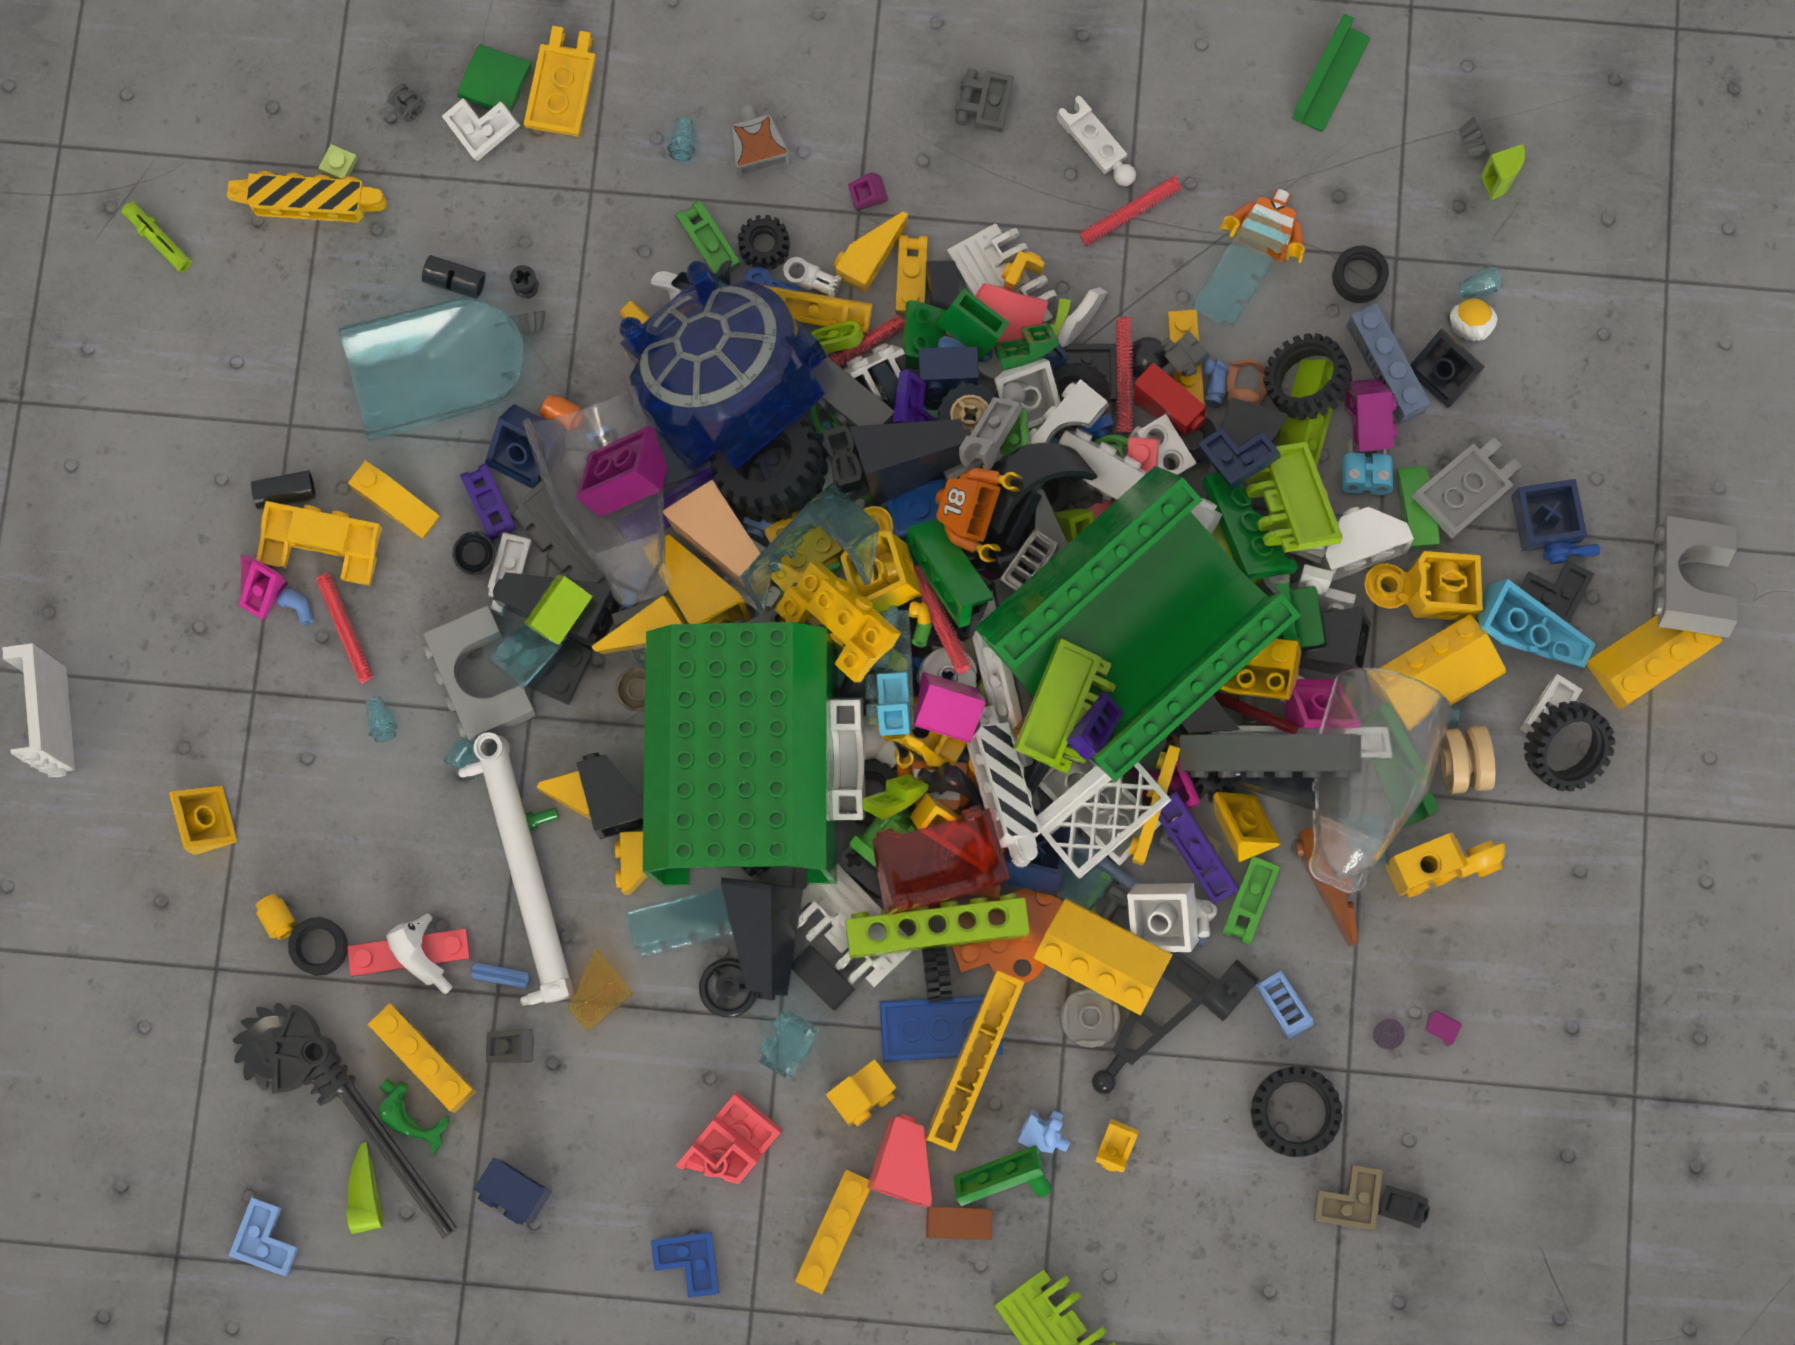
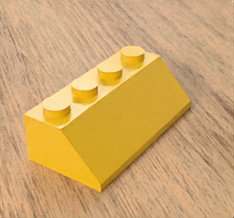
M1469 614L1373 671L1371 676L1374 692L1384 704H1391L1398 721L1408 732L1505 674L1506 668L1488 634L1480 628L1479 623Z
M1656 615L1589 659L1586 665L1620 711L1716 647L1723 640L1720 636L1658 627V615Z
M1065 898L1048 928L1034 959L1141 1016L1173 954Z

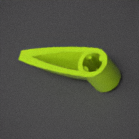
M368 1142L360 1144L349 1177L346 1216L352 1234L384 1226L378 1184Z

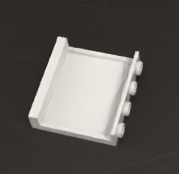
M33 643L2 647L3 659L24 673L29 747L10 749L11 754L22 762L29 764L30 767H34L39 772L47 774L48 777L65 776L66 771L75 770L67 668Z

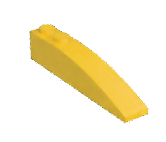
M996 970L926 1132L925 1140L950 1151L956 1150L1023 988L1024 981Z

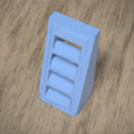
M1282 970L1256 984V988L1288 1040L1314 1025L1313 1018ZM1282 983L1283 988L1271 995L1268 994V990ZM1286 994L1289 995L1290 998L1275 1005L1274 1001ZM1295 1005L1296 1009L1282 1016L1280 1012ZM1301 1015L1302 1019L1298 1020L1290 1026L1287 1024L1291 1020Z

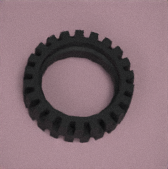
M1310 333L1304 334V340H1302L1299 335L1293 337L1294 343L1290 344L1287 340L1282 343L1284 346L1283 350L1277 347L1273 351L1276 358L1270 356L1267 360L1269 366L1264 368L1265 376L1263 377V382L1270 399L1280 412L1286 413L1293 419L1297 416L1299 420H1306L1307 415L1310 419L1317 418V412L1324 416L1328 414L1327 407L1330 406L1334 410L1338 407L1336 400L1338 399L1343 402L1346 398L1344 391L1349 392L1351 388L1349 382H1352V368L1344 351L1330 337L1325 336L1324 338L1322 334L1315 333L1313 338ZM1315 355L1325 356L1332 360L1334 364L1332 377L1324 388L1315 394L1297 398L1290 397L1283 392L1282 382L1284 376L1292 365L1298 361Z
M1564 701L1559 703V708L1554 705L1549 707V715L1542 712L1539 715V718L1542 720L1540 723L1534 721L1531 724L1535 731L1527 732L1526 738L1530 742L1524 743V749L1527 751L1524 757L1528 762L1529 769L1542 782L1553 789L1555 788L1559 791L1566 789L1570 792L1575 791V787L1578 789L1585 788V781L1589 784L1596 781L1594 778L1595 774L1601 777L1604 773L1601 769L1602 765L1608 767L1611 762L1607 756L1614 755V749L1611 745H1615V738L1612 736L1614 731L1609 726L1610 723L1596 710L1581 702L1579 704L1576 701H1570L1568 704ZM1583 721L1588 723L1592 730V739L1586 755L1576 765L1566 770H1552L1548 766L1546 759L1548 747L1553 737L1563 727L1573 722Z
M1307 1067L1283 1068L1265 1078L1253 1096L1251 1107L1252 1124L1259 1139L1274 1152L1288 1157L1310 1156L1327 1147L1338 1133L1343 1116L1339 1094L1332 1086L1333 1084L1330 1080H1327L1321 1073ZM1291 1082L1305 1083L1315 1089L1323 1099L1326 1109L1325 1122L1319 1133L1310 1140L1302 1142L1288 1141L1276 1134L1269 1123L1267 1116L1268 1101L1273 1092L1283 1084Z

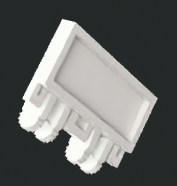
M995 223L947 249L948 257L950 260L955 261L957 272L969 292L974 296L984 283L1004 287L1005 279L1001 278L1006 264L1014 260L1019 251L1024 253L1028 251L1029 248L1026 243L1018 244L1004 253L999 249L1019 236L1020 233L1017 228H1012L1002 234ZM1024 271L1015 292L1028 296L1032 292L1044 287L1048 280L1043 275L1031 281ZM1051 290L1037 298H1042L1050 303L1057 298L1054 290ZM1048 308L1046 309L1042 324L1053 319Z
M837 864V884L808 885L803 890L800 911L809 903L811 905L799 916L798 928L802 927L818 910L824 918L809 930L806 938L811 942L831 924L833 927L824 936L842 954L848 948L845 920L851 919V914L859 912H869V917L881 915L880 911L882 909ZM874 925L868 930L869 936L874 940H881L886 935L885 929L880 925ZM898 926L899 932L903 936H907ZM849 951L834 965L837 971L844 969L853 959L849 958ZM912 951L863 957L866 961L849 975L847 981L851 985L854 984L870 967H873L874 970L865 979L875 987Z

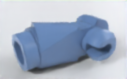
M1207 359L1202 366V373L1209 375L1204 402L1211 407H1221L1222 401L1227 396L1226 374H1229L1230 371L1218 359L1214 362Z

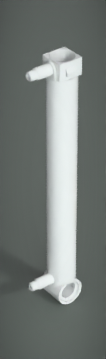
M490 732L483 733L478 736L474 743V752L480 761L459 769L458 772L462 778L480 773L484 774L539 976L540 990L521 997V1005H534L544 1001L545 1003H554L574 997L573 985L569 977L509 757L510 745L500 735ZM495 741L497 751L492 756H489L487 746L490 742Z

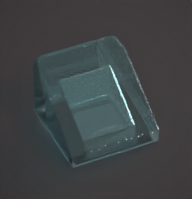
M461 737L456 741L444 759L445 763L457 771L467 765L480 761L474 752V745ZM474 775V776H470V777H469V776H466V777H468L469 779L472 780V779L475 777V775Z

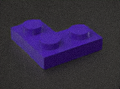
M909 369L899 372L893 423L938 421L923 409L926 383Z

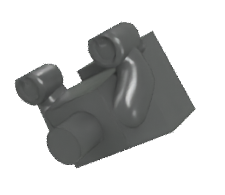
M1189 330L1176 343L1169 337L1161 343V346L1165 349V357L1169 361L1162 370L1169 376L1176 371L1185 377L1195 375L1197 373L1196 368L1210 357L1206 349Z

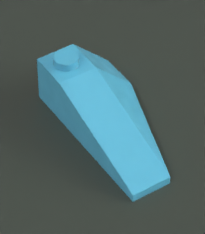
M1509 579L1488 585L1482 597L1483 611L1478 615L1479 625L1482 630L1504 645L1580 669L1585 668L1596 643Z

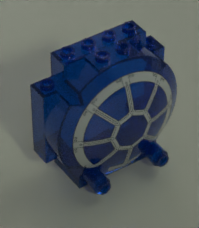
M694 261L687 268V277L691 284L643 324L639 319L633 317L625 318L620 324V334L624 338L620 344L635 365L630 374L633 392L627 397L638 413L694 469L718 451L737 470L825 395L816 377L810 371L828 356L818 339L793 317L785 302L771 289L746 280L727 285L710 271L706 263Z

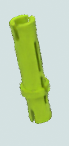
M131 201L123 207L121 213L137 228V233L141 237H146L179 273L184 272L191 266V258L162 231L154 217H149L135 201Z

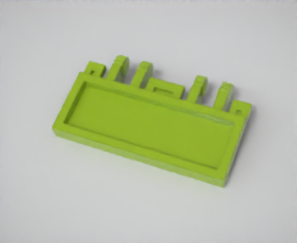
M1307 441L1275 446L1280 451L1281 458L1243 482L1245 484L1254 483L1246 487L1245 492L1250 498L1264 497L1269 509L1270 516L1263 517L1257 522L1260 531L1276 530L1264 535V544L1266 546L1282 545L1284 553L1340 544L1343 536Z
M1062 638L1057 639L1013 749L1065 774H1068L1072 761L1070 760L1085 764L1087 759H1083L1075 750L1066 747L1068 744L1067 739L1074 726L1079 723L1099 697L1088 692L1090 686L1094 685L1103 691L1114 692L1116 687L1114 683L1095 675L1098 672L1107 676L1111 663Z
M1044 1269L994 1305L1022 1345H1090L1102 1338L1107 1332L1101 1326L1081 1342H1078L1077 1338L1087 1332V1329L1072 1309L1062 1317H1060L1059 1313L1082 1296L1078 1291L1072 1292L1063 1302L1054 1307L1048 1297L1056 1291L1063 1289L1071 1280L1065 1275L1045 1291H1042L1040 1288L1051 1281ZM1113 1342V1343H1109V1344H1107V1345H1116V1343Z

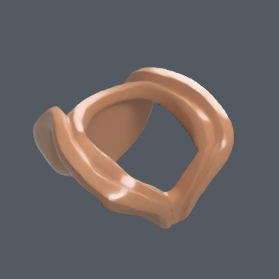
M1252 359L1235 361L1229 365L1228 369L1230 372L1226 374L1228 403L1232 397L1255 405H1261L1267 395L1263 382V377L1265 376L1264 365ZM1252 366L1259 371L1260 385L1257 392L1248 388H1235V379L1241 367Z

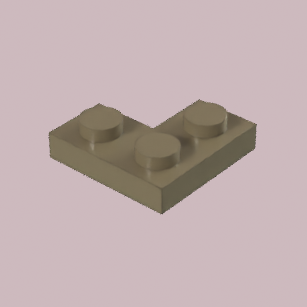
M1351 1165L1348 1194L1344 1195L1318 1190L1313 1221L1375 1231L1383 1170Z

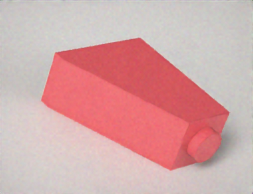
M899 1114V1117L895 1116L888 1119L867 1188L922 1208L931 1206L932 1195L924 1126L916 1124L917 1119L912 1116Z

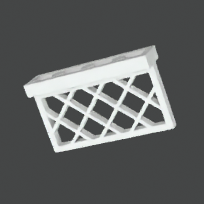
M1139 762L1134 765L1139 771L1138 784H1122L1123 776L1117 780V783H1112L1113 780L1096 765L1037 816L1040 822V833L1079 879L1172 801ZM1144 778L1150 785H1143ZM1105 788H1117L1115 804L1099 803L1100 792ZM1122 789H1138L1136 805L1120 804ZM1143 790H1155L1161 797L1153 806H1141ZM1083 807L1094 808L1092 824L1077 823V813ZM1099 808L1114 809L1113 825L1097 824ZM1120 809L1135 810V820L1129 826L1118 825ZM1140 811H1146L1140 816ZM1059 827H1071L1069 843H1057L1051 834ZM1076 828L1091 829L1090 845L1074 844ZM1097 829L1112 830L1111 842L1106 846L1095 845ZM1121 830L1122 832L1117 836V831ZM1062 848H1068V855ZM1074 849H1089L1088 861L1078 868L1073 862ZM1095 850H1100L1098 853L1094 855Z

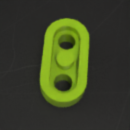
M848 321L816 329L808 335L806 340L824 355L832 352L857 347L862 341L864 334L859 323Z

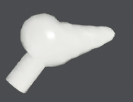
M1195 898L1198 936L1206 938L1210 936L1209 922L1215 918L1217 908L1210 901Z

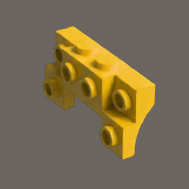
M266 501L262 514L261 536L256 559L265 565L286 569L292 547L343 557L344 564L340 577L341 580L371 586L377 562L375 555L382 527L377 523L349 518V514L340 511H332V514L321 512L320 508L311 505H304V508H298Z
M810 562L798 584L788 587L775 611L787 622L804 624L810 614L814 615L846 644L835 665L852 681L861 682L870 668L886 652L893 648L901 632L872 608L873 604L871 601L856 594L852 590L853 586L848 581L838 578L821 562Z

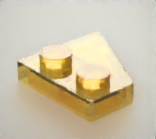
M597 949L593 951L588 967L578 984L579 987L568 1006V1010L587 1032L634 994Z

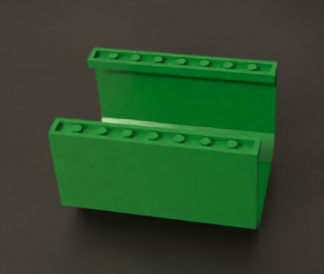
M1154 466L974 628L1033 697L1057 639L1062 638L1111 663L1107 676L1098 672L1095 675L1114 683L1116 686L1114 692L1103 691L1094 685L1090 686L1088 692L1097 696L1106 692L1123 710L1124 714L1105 747L1093 758L1089 759L1114 782L1120 779L1301 616L1281 592L1278 591L1272 597L1267 596L1240 570L1191 512L1203 501L1182 476L1158 466ZM1103 709L1102 712L1109 718L1110 715Z
M796 622L671 624L646 631L643 873L660 887L690 886V868L790 866L807 868L808 885L837 884L838 820H833L834 751L830 721V700L838 698V667L835 665L838 659V651L827 628Z

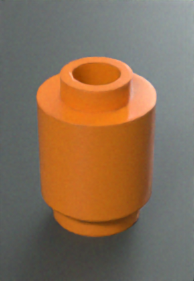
M550 394L540 409V415L545 417V420L564 429L567 433H571L573 430L578 431L585 419V416L582 415V407L559 395L555 397Z

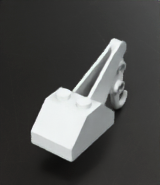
M1354 507L1345 511L1340 520L1337 521L1343 536L1340 544L1326 546L1325 550L1305 549L1289 553L1318 563L1322 569L1333 571L1331 581L1333 582L1407 554L1414 538L1406 522L1370 507L1361 510L1359 507ZM1290 574L1264 577L1263 581L1275 594L1277 593L1276 584L1288 582L1290 585Z

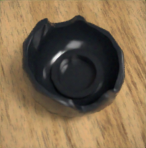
M1143 337L1134 341L1133 345L1130 346L1133 347V349H1129L1133 351L1129 353L1133 354V356L1129 357L1133 358V360H1129L1133 362L1130 364L1133 365L1130 369H1133L1131 372H1133L1137 379L1153 362L1161 369L1169 363L1165 357V349L1161 346L1162 342L1152 337Z
M482 532L464 533L453 545L452 557L455 565L466 574H483L489 571L495 563L497 555L495 543L488 535Z

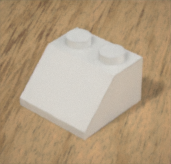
M1042 357L1028 364L1006 369L994 379L999 398L1003 399V388L1011 382L1022 384L1026 393L1025 399L1020 404L1021 408L1027 410L1029 428L1044 423L1043 416L1053 405L1058 407L1061 403L1050 362Z

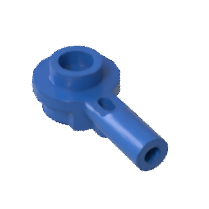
M753 267L744 275L743 282L745 288L756 294L759 293L760 285L800 291L799 286L772 279L770 273L763 267Z
M1559 542L1545 546V553L1542 556L1544 560H1549L1550 564H1560L1567 562L1568 556L1585 557L1599 555L1600 547L1598 544L1576 546V543Z

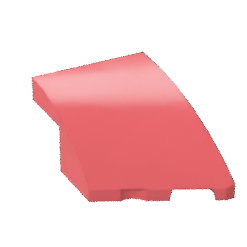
M984 283L975 294V297L1010 322L997 342L1022 339L1021 327L1041 325L1048 305V301L1042 298L1018 294L1007 287Z
M736 1091L675 1166L682 1170L687 1168L703 1172L705 1176L721 1177L725 1181L740 1184L783 1129Z

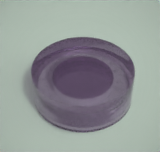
M1393 1019L1380 1021L1373 1030L1374 1041L1382 1049L1391 1050L1397 1048L1404 1040L1405 1033L1402 1025Z

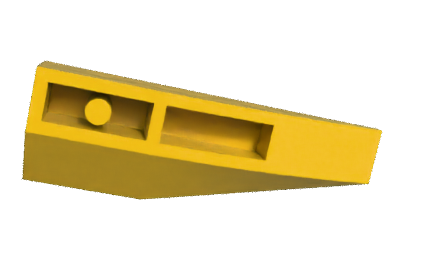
M1274 639L1225 683L1220 690L1232 694L1290 700L1297 681L1301 658V648L1298 641Z

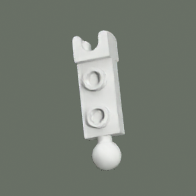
M1081 96L1075 98L1074 109L1077 112L1076 114H1070L1064 108L1059 109L1057 112L1058 122L1068 134L1073 136L1104 175L1113 169L1116 183L1120 186L1131 185L1136 179V172L1131 165L1122 163L1127 159L1128 154L1091 112L1092 109Z

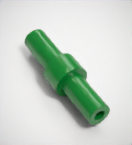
M556 807L533 814V812L525 814L530 831L537 829V825L559 819Z

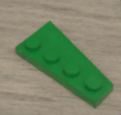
M1219 473L1206 474L1202 480L1210 502L1217 505L1215 510L1223 514L1219 524L1236 565L1249 579L1295 573L1298 566L1293 559L1289 560L1282 551V545L1266 546L1264 544L1263 537L1269 531H1260L1257 522L1263 516L1256 513L1250 505L1252 500L1247 496L1241 484L1231 489Z

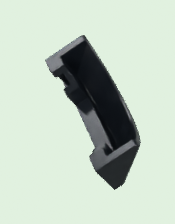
M1041 442L1017 448L1014 452L1003 456L990 469L1000 472V475L1003 476L1008 472H1014L1023 479L1015 477L1010 481V486L1020 489L1018 492H1012L1002 484L997 485L1001 489L987 532L994 535L1002 534L1006 521L1017 503L1038 485L1064 476H1069L1075 483L1083 479L1093 481L1098 478L1097 474L1075 449L1065 445Z

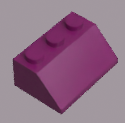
M649 425L590 452L576 498L599 517H602L611 512H616L629 504L637 503L639 500L652 494L659 493L665 483L664 478L667 472V465L654 428Z

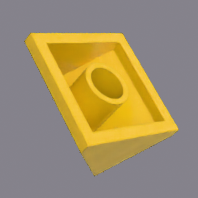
M223 786L177 790L169 793L184 850L197 855L237 842Z
M1216 792L1213 795L1214 815L1238 862L1266 852L1281 844L1256 795Z

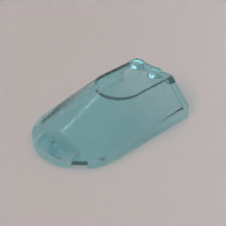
M476 299L451 300L338 328L368 440L488 408L501 401L511 392L520 378L524 365V345L521 334L513 320L505 312H501L488 305L487 302Z

